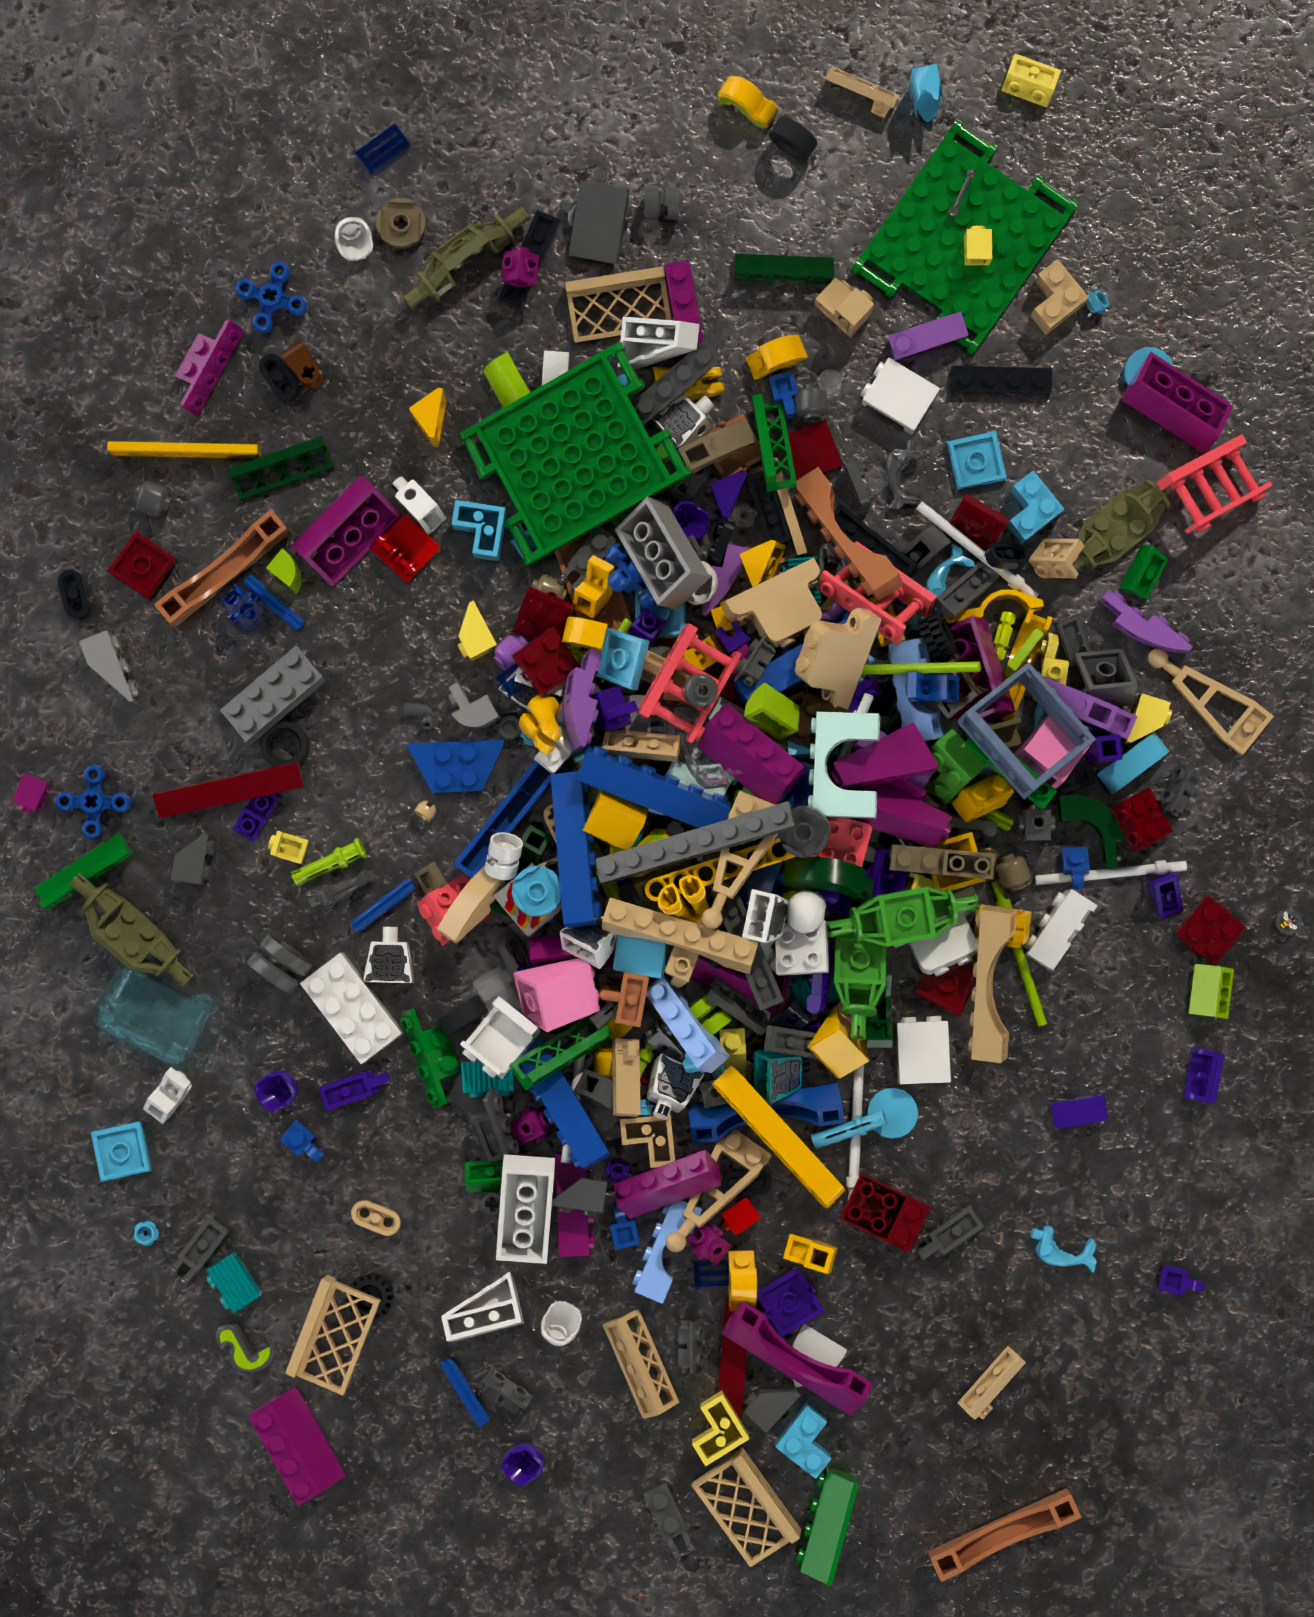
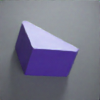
M745 471L710 483L711 493L723 521L729 519L746 481L748 473Z
M1177 873L1168 874L1146 882L1160 919L1184 911Z

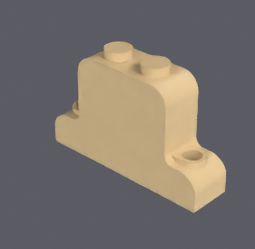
M812 558L725 600L722 609L727 618L732 622L741 623L750 619L761 638L764 634H767L763 640L766 643L771 642L776 648L780 646L782 649L787 648L795 643L794 639L800 636L805 638L810 626L814 622L820 621L822 617V611L810 589L818 584L817 577L820 573V568L815 559Z
M856 608L850 613L845 624L825 621L814 622L805 636L802 650L796 660L795 674L811 687L821 688L822 699L831 702L834 708L840 706L848 710L882 619L869 609Z

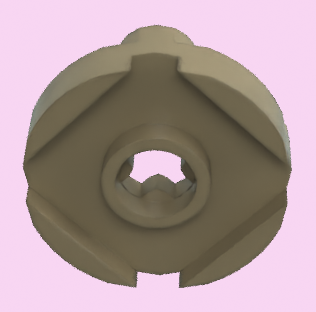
M394 198L388 201V204L379 210L376 217L377 231L383 242L396 249H407L418 245L426 231V218L422 209L414 201L407 198ZM399 218H404V221L408 223L407 226H404V229L394 226L395 222H399Z

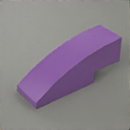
M728 544L723 567L712 566L718 578L717 592L710 601L703 604L701 617L707 618L711 614V610L717 608L719 603L727 597L743 567L739 554L747 551L748 548Z

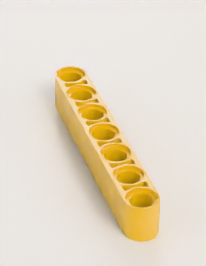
M776 838L754 870L796 856L791 855L788 851L782 857L773 855L772 846L777 842H781L780 838ZM759 844L733 852L732 854L747 859L748 853L756 850ZM720 857L653 878L646 884L645 894L650 900L658 901V897L650 892L652 883L659 882L663 887L670 883L675 885V877L679 874L685 876L694 875L703 882L704 886L713 884ZM703 866L710 867L713 871V877L709 881H704L699 877V870ZM738 866L737 870L733 873L725 872L724 880L738 876L743 868ZM676 887L679 893L682 894L680 888Z
M729 1066L712 1083L717 1092L820 1204L828 1209L846 1191L842 1184L735 1068Z

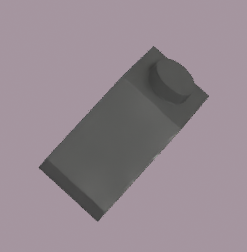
M933 524L924 530L902 551L905 556L917 564V568L909 576L910 578L951 542L937 525Z
M797 1388L760 1389L756 1394L751 1392L743 1402L745 1404L743 1412L767 1433L801 1396L800 1391Z

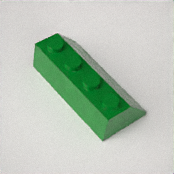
M825 1467L824 1474L820 1473L818 1476L816 1488L820 1489L817 1498L812 1499L809 1513H812L813 1516L811 1524L806 1523L803 1538L806 1539L804 1549L799 1548L796 1563L800 1564L801 1573L832 1586L859 1484L855 1475Z

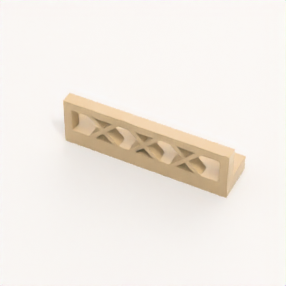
M763 467L752 468L748 470V473L750 475L763 471ZM782 470L776 475V482L785 481ZM788 489L777 490L792 537V541L788 543L792 544L795 554L782 557L780 564L786 563L787 559L802 558L807 555Z
M635 1309L620 1318L603 1324L642 1418L660 1415L678 1404L679 1400L640 1310ZM631 1318L634 1319L637 1325L636 1333L632 1332L628 1326L627 1321ZM640 1342L645 1344L647 1348L646 1357L641 1355L639 1351ZM650 1366L656 1369V1380L652 1379L649 1374ZM661 1389L666 1392L669 1402L664 1405L659 1397Z

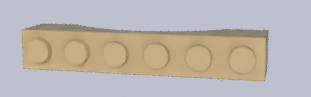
M613 898L609 899L602 920V930L624 937L648 939L677 946L711 959L724 967L750 974L758 947V942Z
M986 906L977 914L976 926L979 928V937L975 941V952H978V960L973 968V976L976 977V987L972 990V1002H975V1008L970 1017L973 1036L970 1037L968 1045L969 1051H972L971 1059L1002 1063L1008 1057L1009 1032L1003 1025L996 1010L993 998V975L1000 953L1007 942L1016 934L1017 909Z

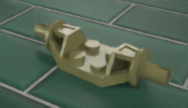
M520 206L505 219L500 218L495 213L492 215L494 219L492 222L469 224L431 253L424 273L422 274L420 271L416 273L420 279V284L402 296L410 308L413 309L428 296L433 297L438 302L440 295L456 285L449 271L461 267L465 262L464 260L471 254L476 255L484 249V244L494 254H497L510 242L514 244L516 239L513 231L530 220L524 208Z
M1148 479L1143 485L1121 491L1082 524L1076 538L1084 543V548L1078 555L1077 560L1072 564L1076 571L1083 565L1094 570L1096 566L1114 563L1152 532L1164 509L1170 506L1167 495L1173 491L1172 488L1168 487L1161 491L1157 484ZM1103 552V554H1101V555H1099L1098 557H1096V558L1093 559L1094 556H1096V555H1098L1099 553Z
M79 873L70 882L69 885L86 899V903L81 909L85 911L91 936L129 970L152 973L157 977L162 972H167L182 987L193 977V974L177 961V956L181 950L179 948L176 950L165 934L132 904L108 889L109 885L107 883L96 888L82 873ZM97 903L105 912L101 919L92 904ZM151 954L162 962V966L145 958Z

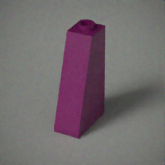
M913 722L879 739V742L875 741L834 762L829 774L836 786L839 785L841 789L850 790L930 775L937 770L938 765Z
M888 783L866 786L861 789V791L877 792L876 819L849 818L868 823L874 830L933 848L937 847L940 840L946 841L952 830L948 826L952 816Z

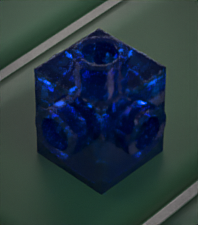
M237 584L219 601L229 611L226 616L236 625L241 622L247 628L255 623L264 612V609L258 604L261 599L251 590L247 593L244 592Z

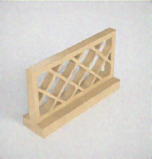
M663 266L565 282L575 343L621 336V330L618 329L622 325V320L610 313L617 300L629 308L624 317H628L630 312L634 311L640 317L649 319V316L657 306L665 312L666 320H671ZM660 284L662 294L656 302L644 294L650 285ZM645 286L643 291H640L638 288H636ZM632 288L640 294L632 306L620 298L625 289ZM621 290L618 295H616V294H614V293L612 292V291ZM608 292L615 298L607 310L595 302L599 295ZM596 294V296H595L593 299H591L589 296H587V295ZM583 296L591 303L582 314L574 308L572 298ZM642 296L654 304L646 316L634 308ZM662 298H663L664 308H663L661 305L658 304V303L661 301ZM593 304L605 312L597 324L585 316ZM575 313H577L579 316H581L577 322H576ZM607 314L619 322L616 329L612 332H606L600 327ZM582 319H585L595 328L590 335L579 337L577 326ZM597 329L603 332L600 334H594Z
M327 1275L320 1281L285 1374L291 1377H301L340 1395H344L381 1300L336 1281V1278ZM337 1289L346 1292L349 1299L348 1303L339 1307L334 1299ZM362 1300L372 1303L370 1313L361 1317L356 1303ZM351 1305L357 1319L345 1323L339 1310ZM335 1312L340 1326L328 1330L325 1318L327 1315ZM358 1322L362 1334L359 1338L352 1340L347 1326ZM342 1329L347 1343L336 1347L330 1333ZM326 1336L331 1349L320 1354L316 1342L318 1338ZM349 1346L353 1357L351 1361L343 1364L337 1350ZM333 1352L338 1366L326 1370L321 1357ZM317 1359L322 1373L314 1376L305 1372L308 1362ZM340 1369L344 1378L341 1387L331 1382L329 1373Z
M743 1447L736 1450L732 1457L692 1482L691 1486L750 1567L787 1543L791 1542L792 1544L800 1539V1526ZM732 1465L738 1473L737 1481L723 1479V1470ZM706 1481L718 1483L716 1495L705 1493L700 1485ZM720 1484L736 1486L734 1498L720 1496ZM738 1487L749 1489L753 1494L752 1501L736 1499ZM717 1501L732 1503L731 1515L719 1513L716 1508ZM735 1504L750 1507L748 1519L733 1516ZM753 1508L765 1510L767 1513L766 1522L751 1519ZM732 1521L747 1524L745 1536L735 1534L732 1531ZM750 1525L765 1527L763 1539L748 1536ZM768 1528L779 1530L783 1538L777 1542L766 1540ZM747 1542L761 1544V1552L751 1557L746 1550Z

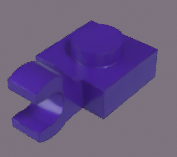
M1163 1264L1157 1289L1184 1296L1185 1289L1203 1293L1205 1282L1188 1278V1270Z

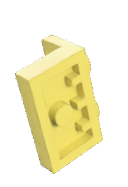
M1014 54L1001 90L1047 107L1061 70Z

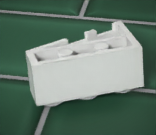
M623 317L620 342L625 347L624 352L633 369L637 370L697 350L699 324L673 320Z
M1073 889L1065 890L1063 894L1058 892L1051 903L1054 906L1051 913L1043 915L1038 923L1040 930L1036 936L1032 934L1029 937V941L1024 945L1027 948L1025 955L1048 970H1054L1070 947L1076 933L1083 928V922L1090 911L1094 912L1098 906Z
M508 1272L496 1282L488 1285L479 1293L441 1316L447 1342H454L524 1324L513 1273Z

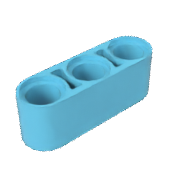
M1154 731L1122 755V760L1113 761L1100 771L1097 776L1108 791L1114 794L1170 751Z

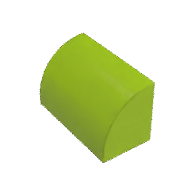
M508 352L494 359L483 369V373L503 408L530 393Z
M281 549L266 568L273 576L297 594L302 584L300 567L284 549Z
M763 683L750 696L745 707L744 717L776 739L781 740L798 732L800 706L767 683Z
M1195 964L1189 1014L1228 1019L1234 969Z

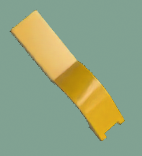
M1000 590L990 594L982 602L981 607L963 610L952 621L945 614L942 615L947 620V625L951 626L971 616L983 618L987 606L998 600L1007 599L1015 601L1023 606L1026 612L1029 609L1034 610V612L1041 611V607H1044L1043 600L1016 590Z
M1028 610L1012 647L1007 665L1034 629H1039L1044 633L1017 671L1028 662L1033 666L1040 643L1044 639L1053 617L1048 616L1045 619L1034 615V610ZM1020 682L1009 690L1015 711H1017L1025 691V687ZM1016 712L1001 718V720L1008 721L1014 719Z

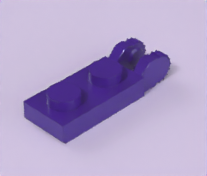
M828 943L829 973L810 974L809 986L812 988V992L807 997L806 1009L812 1014L823 1013L827 1010L826 1004H828L833 950L832 943Z

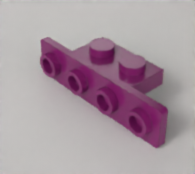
M225 320L215 340L198 333L175 375L177 379L190 385L180 406L194 416H198L244 333V330L233 321Z

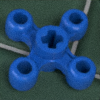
M281 261L272 264L269 284L259 287L249 279H241L235 287L236 293L241 299H256L260 302L261 309L254 316L252 322L254 329L260 334H266L272 330V316L275 311L286 309L293 316L300 317L308 309L307 302L303 297L298 295L291 297L283 293V284L290 278L291 272L288 265ZM279 270H284L282 274L277 275ZM249 287L247 292H242L243 288ZM270 294H273L275 300L272 302L268 298ZM296 304H301L298 309L294 308ZM261 321H266L264 326H259Z
M618 543L613 544L605 552L604 557L609 564L618 567V569L608 577V585L616 592L624 590L625 592L633 593L636 590L639 594L638 602L647 610L653 609L657 603L633 561L630 563L627 560L628 552L622 545Z
M95 764L88 766L84 771V778L88 786L82 795L76 796L71 792L65 791L59 793L55 800L56 806L61 811L68 812L76 808L84 810L86 822L82 827V833L91 840H96L103 834L104 829L100 822L102 812L106 809H113L116 812L125 813L132 806V799L125 793L106 796L102 792L101 785L106 774L101 766ZM97 770L98 776L93 779L92 773ZM68 797L69 803L64 806L63 801ZM92 797L97 799L96 803L98 805L96 807L90 806L92 804L90 800ZM120 799H124L125 802L122 807L118 805ZM92 826H95L96 831L95 833L91 834L90 828Z

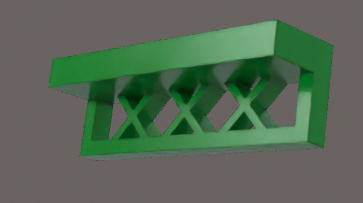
M762 394L752 395L753 414L766 490L775 491L797 488L782 402L764 404ZM778 411L779 416L772 422L766 418V412ZM773 430L782 434V437L777 442L769 437ZM777 450L786 455L781 462L773 459V454ZM782 470L790 475V480L776 482V475Z
M120 833L116 834L36 886L34 889L41 898L39 902L43 909H51L76 893L77 891L69 884L79 873H82L89 882H92L133 856L134 854Z
M590 1016L515 1060L509 1067L527 1091L604 1044L613 1034L610 1028L606 1025L597 1030L590 1022ZM588 1025L593 1034L586 1038L580 1037L581 1028ZM564 1038L574 1041V1045L567 1050L560 1049L561 1040ZM542 1051L555 1053L554 1058L549 1061H540ZM523 1063L535 1065L534 1070L526 1076L519 1068V1065Z

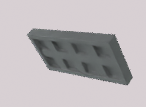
M296 645L220 709V711L250 746L325 683L326 680Z

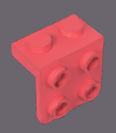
M826 817L830 824L828 843L820 853L811 857L838 859L862 867L872 832L871 825L845 817Z
M462 874L428 893L416 903L421 916L427 920L432 928L434 937L440 941L442 946L451 940L439 933L437 928L453 901L471 880L466 874ZM491 913L486 915L480 922L490 917Z

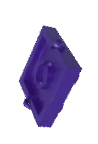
M799 1267L792 1269L757 1290V1298L765 1310L763 1313L768 1321H772L781 1337L825 1312L814 1294L816 1293L811 1283L808 1284Z

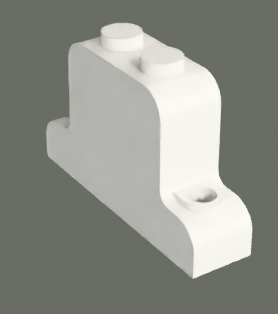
M971 886L953 895L955 898L976 894V891ZM976 910L958 913L957 924L950 925L937 938L905 943L909 945L923 973L939 976L949 971V966L956 963L962 966L973 960L972 956L975 954L976 939L966 917L976 913ZM947 915L936 918V922L946 918ZM904 944L894 945V948L900 947Z

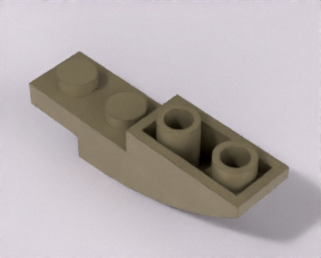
M745 419L679 448L678 453L685 466H688L693 474L710 464L714 465L757 443V440ZM669 456L662 459L670 475L677 472Z
M891 844L888 870L993 879L995 854Z

